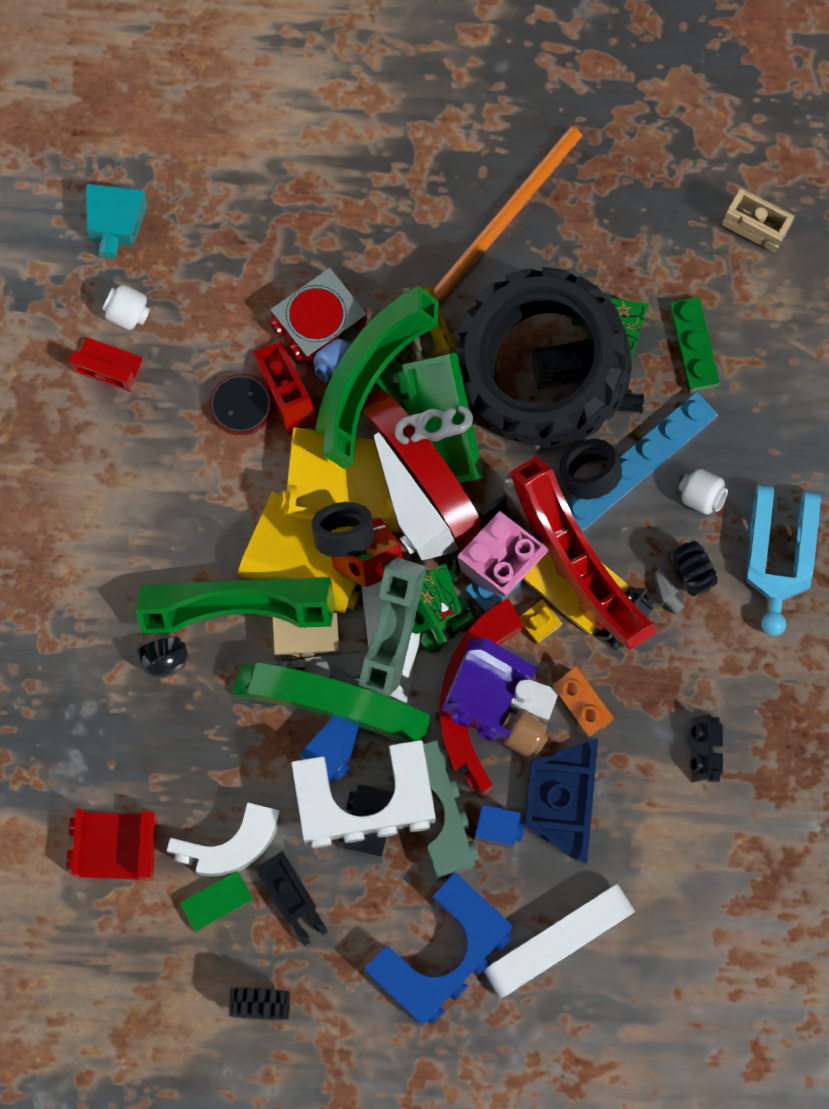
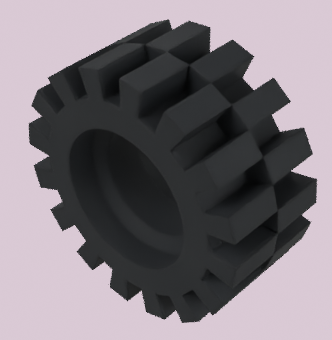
M265 988L230 989L229 1017L288 1020L291 992Z

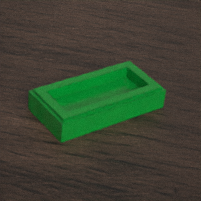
M237 870L180 902V905L194 931L197 933L252 902L253 898Z

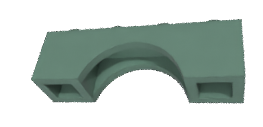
M395 558L385 567L378 597L381 600L380 618L373 642L364 658L358 687L389 697L399 687L426 574V566Z
M436 740L423 744L431 793L439 802L444 816V824L440 834L427 847L436 880L452 876L455 872L459 874L474 869V860H478L479 856L474 840L468 842L464 829L469 828L464 809L458 811L455 798L460 797L455 779H449L445 767L450 766L445 747L439 749Z

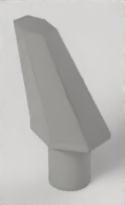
M660 566L653 574L659 606L661 607L666 604L676 615L685 606L675 596L678 591L663 567Z

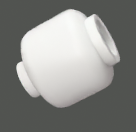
M120 285L117 289L112 287L102 307V310L106 311V320L126 330H132L137 323L143 326L150 311L149 308L145 307L147 302L146 295L126 285Z
M697 469L691 475L686 474L679 485V491L682 492V503L704 515L710 514L713 511H719L728 494L724 480L704 469Z

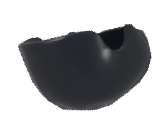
M176 636L152 641L137 650L143 670L154 677L164 678L175 675L184 668L189 657L185 642H181L180 638Z

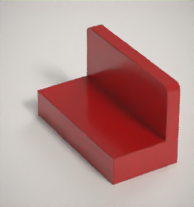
M86 338L80 352L73 350L69 363L72 371L131 392L142 366L143 358L97 340Z

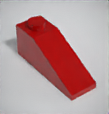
M282 341L253 351L255 360L288 435H292L294 427L307 429L317 425L311 398Z

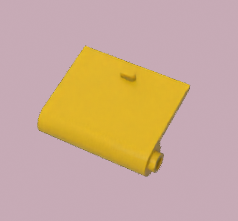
M294 427L287 488L282 490L279 508L284 509L285 516L312 520L314 515L323 507L340 502H356L366 506L371 512L372 521L380 518L391 532H398L400 526L375 440L355 437L354 464L343 469L323 455L324 438L315 433V430Z
M272 491L243 555L238 576L247 580L331 577L335 598L334 611L346 614L348 609L354 610L360 592L355 591L357 582L336 571L332 566L331 557L320 553L315 547L311 520L285 516L284 509L279 508L281 494ZM341 527L331 532H344L355 527Z

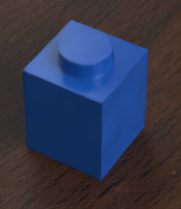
M482 805L474 840L512 849L515 841L521 842L525 823L519 822L521 813Z

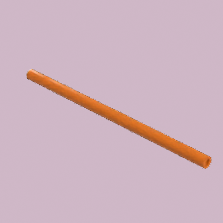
M571 126L434 288L439 306L581 139L582 133L577 128Z

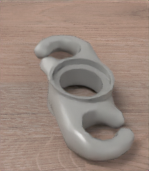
M460 406L458 412L464 415L465 420L462 424L455 425L452 422V417L456 413L454 408L446 411L429 409L423 413L403 417L396 424L395 437L400 443L408 444L409 438L403 435V428L412 425L415 428V433L411 437L413 442H418L421 439L439 441L445 437L464 433L471 426L473 416L469 408ZM431 418H439L442 420L441 428L434 433L427 432L425 429L427 421Z

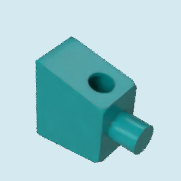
M87 184V232L90 241L100 243L98 252L100 257L116 259L118 245L131 247L135 243L148 205L145 191Z

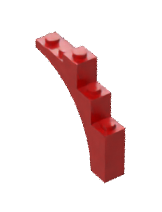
M535 456L510 471L509 473L531 531L547 544L557 573L573 586L583 615L599 630L606 628L629 650L657 634L654 623L626 596L595 554L571 513L552 468Z

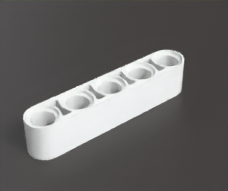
M616 884L484 969L483 972L500 999H502L636 911L619 885Z

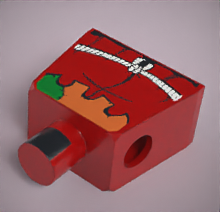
M380 518L372 521L375 538L367 549L353 556L331 557L332 566L336 571L364 587H369L382 581L385 567L395 558L402 559L401 546L398 540Z

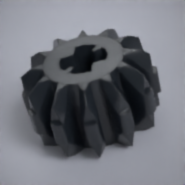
M697 541L685 542L670 553L671 565L674 568L675 574L689 595L693 597L698 594L702 595L717 584L718 578L712 565L713 563L710 561L703 546Z

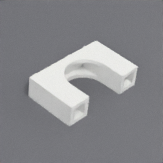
M423 741L390 745L389 752L395 781L394 795L390 803L382 811L365 817L350 815L340 809L334 802L330 793L324 757L292 762L304 843H311L312 848H322L332 845L331 840L344 838L345 843L364 840V834L377 832L378 837L396 835L397 829L410 827V832L429 829V823H435L436 817Z

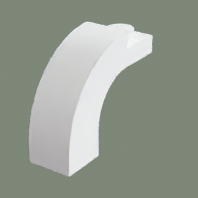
M247 803L242 825L237 834L228 842L219 846L206 847L170 838L167 852L170 855H174L173 861L192 866L193 860L198 861L195 871L197 875L219 877L230 875L237 870L239 872L256 862L267 850L275 836L281 815L280 811Z

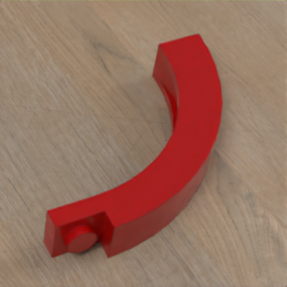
M383 389L375 390L367 396L360 415L368 430L374 434L379 432L448 526L458 547L457 552L460 554L483 529L480 524L482 520L460 483L430 440L421 439L418 442H413L411 437L415 433V428L412 425L403 428V435L409 438L408 444L404 445L396 439V424L403 417L409 415Z
M509 598L495 605L482 615L461 639L450 659L441 689L439 727L442 744L446 749L453 774L465 768L467 772L463 774V777L471 792L477 790L479 796L490 792L493 785L473 748L468 727L452 722L450 720L451 715L441 709L470 640L486 638L500 646L505 641L522 632L524 625Z

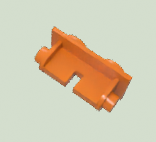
M577 666L552 684L589 737L600 729L602 730L615 719Z

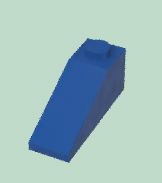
M332 718L299 754L300 760L324 757L329 784L334 779L339 782L351 769L347 764L351 761L360 727Z

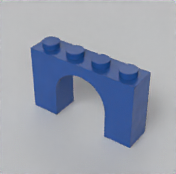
M456 872L433 895L432 899L459 924L464 932L466 953L461 965L445 976H424L412 969L387 945L365 968V972L421 1026L427 1021L433 1025L445 1012L441 1007L449 997L455 1001L468 987L464 983L467 977L472 972L478 976L491 962L486 958L494 948L500 952L513 938L509 932L514 926Z

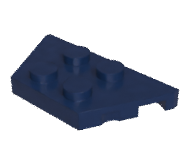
M594 738L583 744L566 748L530 763L524 828L580 864H587L598 748V739Z

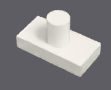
M522 680L516 686L509 708L516 711L524 708L548 722L558 693L554 688L532 680Z

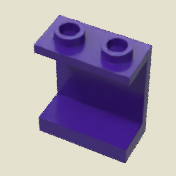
M486 638L470 640L441 710L451 715L450 720L464 727L471 726L478 730L476 734L485 740L495 741V739L509 738L511 732L501 727L515 694L516 686L522 680H532L537 667Z

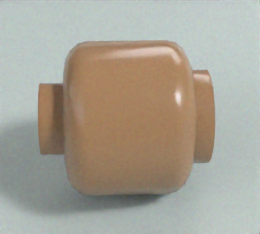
M524 708L519 709L514 714L508 712L501 727L511 732L509 738H501L502 743L524 757L532 753L537 755L549 737V732L546 731V722Z

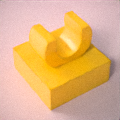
M543 599L519 617L524 625L523 629L537 645L562 626L560 619Z

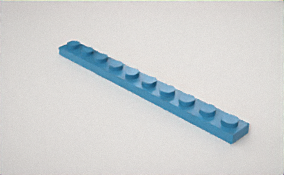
M698 392L692 395L619 458L622 466V478L617 487L609 494L598 499L588 500L574 496L567 502L582 532L717 417V412ZM530 533L531 536L542 543V540L536 534ZM521 580V581L512 589V591H511L509 594H511L516 588H518V587H519L522 583H524L525 581H524V580ZM475 582L465 589V593L484 611V614L506 598L505 596L484 590Z

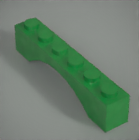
M331 577L153 584L141 586L135 612L141 634L173 633L201 620L233 614L271 616L287 621L298 628L331 627L335 598Z

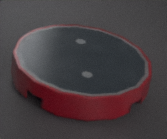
M236 374L228 376L217 384L211 394L210 409L212 418L218 427L228 434L237 436L238 434H254L265 426L271 415L272 401L269 390L262 381L251 375Z

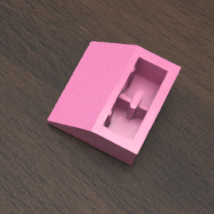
M499 511L457 558L461 572L481 588L506 597L548 552V548Z

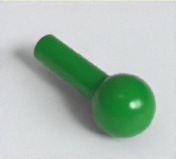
M469 611L450 622L449 625L455 635L477 620L473 613ZM431 629L425 630L420 637L422 648L429 653L439 652L445 645V642L440 645L437 644Z

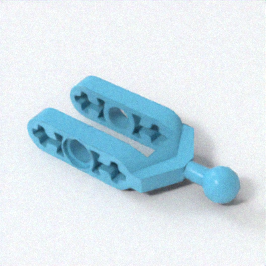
M758 484L753 500L746 563V582L770 600L769 613L765 614L762 618L761 626L767 635L779 636L786 629V620L781 614L782 602L809 590L811 587L821 494L804 491L802 494L793 578L765 574L774 487Z

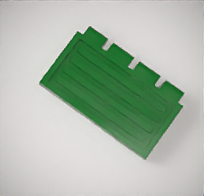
M457 352L403 364V371L396 372L401 394L408 393L409 399L403 400L404 409L409 416L423 413L429 409L446 411L454 408L456 413L452 417L453 424L460 425L464 422L465 417L458 412V408L460 406L469 408ZM439 418L428 420L425 426L426 431L430 433L438 431L441 428L442 420ZM473 424L462 434L445 437L439 441H430L458 482L477 480L484 477Z

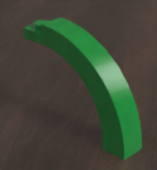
M420 286L413 288L394 300L368 323L347 349L326 388L317 418L315 433L324 438L323 455L343 469L354 464L358 420L374 383L386 366L403 348L422 334L438 326L439 301Z
M257 662L256 665L241 664L232 692L233 695L239 698L277 703L329 716L365 728L401 744L421 740L424 742L431 718L430 715L416 708L364 688L300 670Z

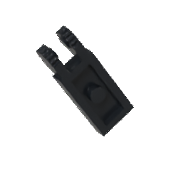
M283 851L255 868L288 925H292L304 947L311 942L305 929H302L298 922L303 916L309 913L313 920V925L321 935L328 932L315 910L317 908Z

